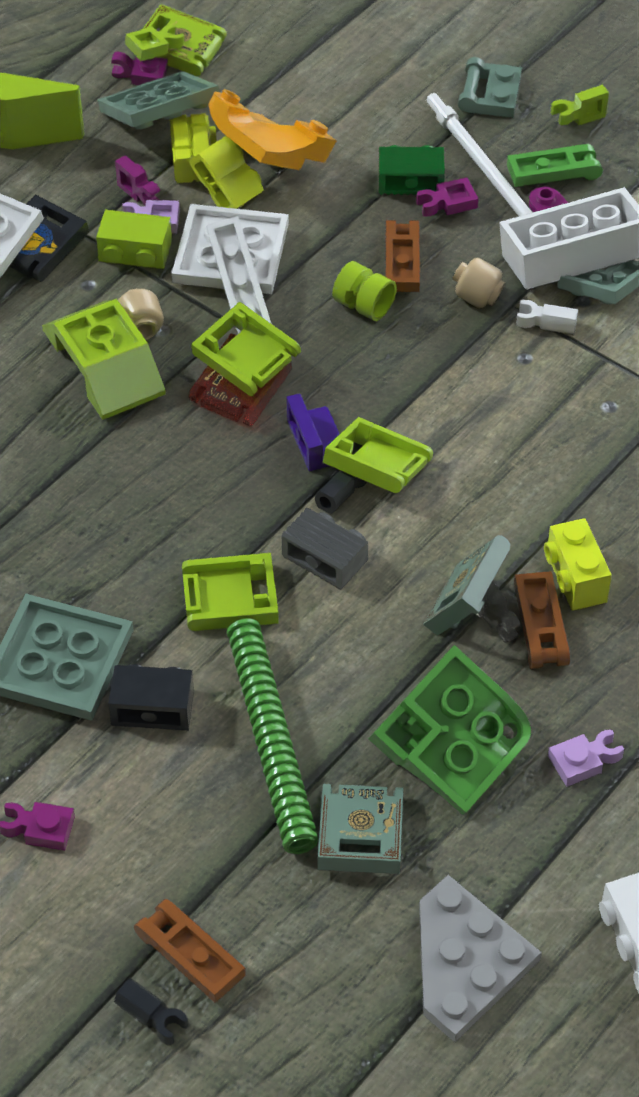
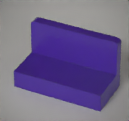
M300 393L287 396V422L308 471L329 467L330 465L323 463L325 448L340 433L328 407L324 406L307 410Z

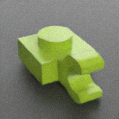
M600 85L576 93L575 99L572 102L562 99L556 100L551 103V115L560 113V125H567L575 121L578 126L606 117L609 91L604 85Z

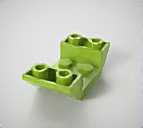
M117 299L103 301L42 325L44 333L56 351L66 349L85 377L87 398L102 420L166 395L165 387L147 341Z

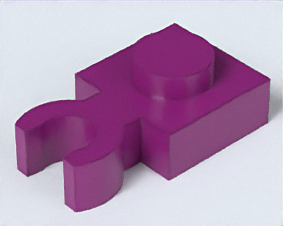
M126 155L115 161L117 185L136 202L141 200L145 206L146 200H159L155 196V194L160 192L159 186L153 181H148L146 171L140 164H135Z
M466 177L436 184L435 192L432 190L417 192L416 203L417 205H422V215L429 217L442 209L445 210L447 215L477 209L479 199Z
M13 802L5 803V815L17 819L13 822L0 821L1 835L16 837L23 833L26 845L65 851L75 819L74 808L34 802L31 812L25 811L20 804Z

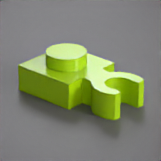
M167 25L161 31H156L153 27L127 33L125 45L140 61L150 60L154 57L168 54V48L178 49L183 47L184 34L175 35V25Z

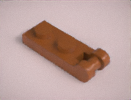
M386 220V277L395 281L397 285L396 292L420 291L419 220H409V224L396 223V220Z
M552 571L515 574L514 587L528 650L530 669L543 668L545 663H556L557 666L569 665V646ZM553 642L554 647L542 649L541 643Z
M164 899L155 907L156 912L149 918L143 917L134 925L136 934L143 942L148 945L151 944L214 1003L246 976L245 967L168 899ZM166 925L173 926L166 933L161 931V929Z

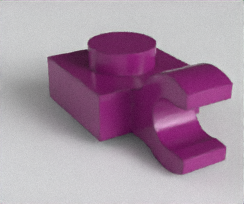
M114 52L111 59L112 64H119L113 66L112 76L116 78H131L132 85H142L166 76L168 69L167 58L154 57L150 60L140 61L137 56L136 60H132L126 53Z

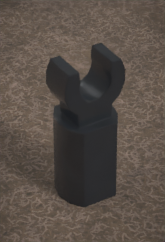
M344 471L338 472L316 493L315 503L319 509L332 514L354 493L355 488L363 487L367 481Z
M128 979L115 995L114 1002L116 1005L147 1028L154 1027L157 1030L159 1040L166 1045L172 1046L174 1043V1034L166 1029L169 1024H178L185 1030L189 1027L188 1017L183 1011L176 1008L167 1009L164 1001L133 979Z

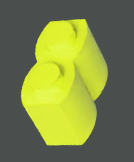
M227 136L189 160L193 171L204 186L208 188L210 196L217 207L237 209L264 191L260 175L255 169L246 164L242 148Z

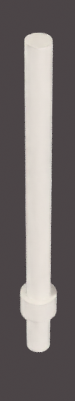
M436 93L430 94L426 101L436 113L438 122L443 128L451 131L517 215L523 216L533 213L458 121L459 116L453 108L446 106Z

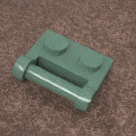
M478 57L469 58L465 68L467 78L464 92L459 96L458 101L460 110L468 113L514 118L522 67L484 63ZM479 78L488 79L484 98L476 96Z

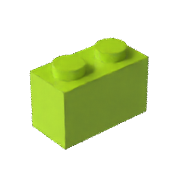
M105 209L96 236L98 260L100 262L164 269L172 243L171 218Z

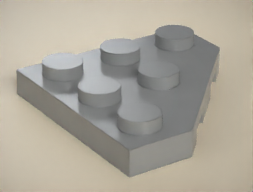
M447 875L420 900L423 1015L453 1042H456L540 961L541 951L452 877Z

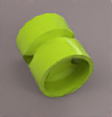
M351 261L338 274L333 286L332 297L338 303L351 309L356 308L357 312L373 321H378L390 309L395 299L397 285L395 281L379 273L373 274L371 269L358 262Z

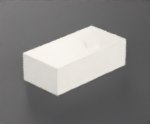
M625 187L499 222L502 256L526 290L559 281L561 276H576L639 258V205Z

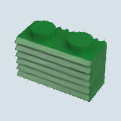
M399 145L379 147V194L383 195L386 193L390 195L392 193L396 195L399 193L403 195L405 193L409 195L412 193L416 195L421 190H432L435 192L436 184L444 183L445 179L444 147H433L430 145L422 147H401Z

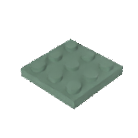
M181 71L109 95L97 101L100 112L135 129H144L152 126L154 120L163 117L164 119L177 118L183 114V110L192 107L193 109L209 107L208 104L214 92L220 91L217 84Z
M25 594L0 644V696L92 721L111 681L114 666L118 665L133 633V621Z

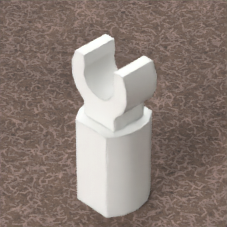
M521 300L516 325L522 328L540 326V329L574 334L578 309L544 304L543 307L530 300Z

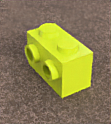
M583 518L550 526L548 542L544 543V553L547 562L553 567L559 589L565 594L571 610L574 611L607 603L612 574L586 519Z

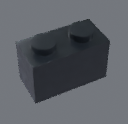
M138 664L128 666L115 665L108 703L111 726L189 731L194 697L193 670L181 669L179 667H143Z

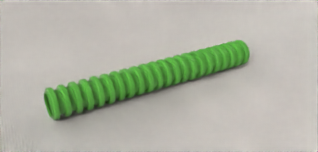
M241 619L228 627L227 636L232 649L237 674L240 678L239 681L243 696L245 697L244 700L250 717V723L253 727L252 731L258 747L257 750L261 757L260 761L262 767H264L263 773L266 777L270 798H272L271 803L277 819V826L280 830V837L283 840L284 851L291 854H302L312 850L318 844L319 838L315 832L316 827L313 822L309 802L307 801L305 787L301 780L302 776L298 769L299 765L295 759V751L290 739L289 730L287 729L286 719H284V711L279 699L278 690L276 689L277 686L270 661L268 660L269 656L263 641L264 638L260 624L254 619Z

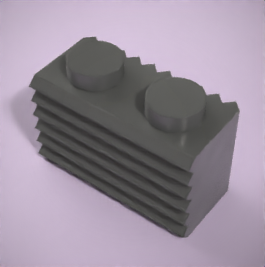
M305 508L304 512H301L300 516L296 518L295 522H292L291 526L287 527L286 531H283L281 536L282 555L284 558H288L291 562L294 561L296 565L306 568L308 572L318 575L320 579H325L326 582L337 586L338 589H342L368 561V541H366L365 537L355 529L348 531L336 524L334 519L324 512L318 514L309 508Z

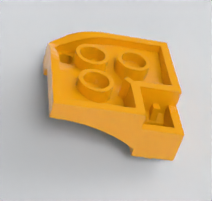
M223 89L222 93L214 92L208 104L214 123L223 134L260 163L300 170L306 159L325 163L337 141L327 133L328 128L316 120H311L310 123L296 120L293 126L279 125L262 114L249 112L250 110L239 103L241 98L235 93Z

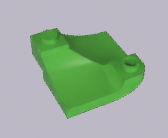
M454 645L368 739L396 765L402 766L418 777L464 815L527 744L531 735V727L526 714L520 706ZM503 726H508L513 730L514 735L512 739H508L503 735Z

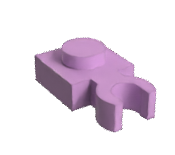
M146 200V206H139L133 202L122 204L123 212L170 217L171 233H177L180 213L179 201Z
M612 730L600 732L596 740L590 743L586 736L582 734L549 747L548 758L566 787L602 773V762L612 764L622 759L624 752L622 745L613 749L604 746L613 742L614 732Z

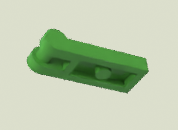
M590 144L507 156V167L515 187L579 177L595 180L603 173L600 162L596 160L597 155L594 147Z

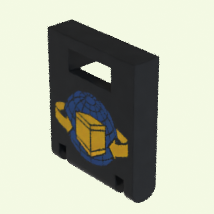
M35 194L26 204L41 210L44 219L9 267L28 277L33 273V278L42 282L89 233V228L86 220ZM47 216L63 224V226L60 227L47 220Z

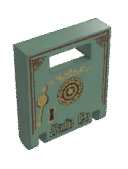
M502 535L494 537L456 565L423 624L438 636L450 627L455 629L459 622L471 613L477 614L480 612L485 603L482 599L510 550V543Z
M323 784L318 870L400 874L403 788L395 787L394 796H387V787L339 785V793L335 794L332 793L331 784ZM339 844L380 846V854L339 852Z

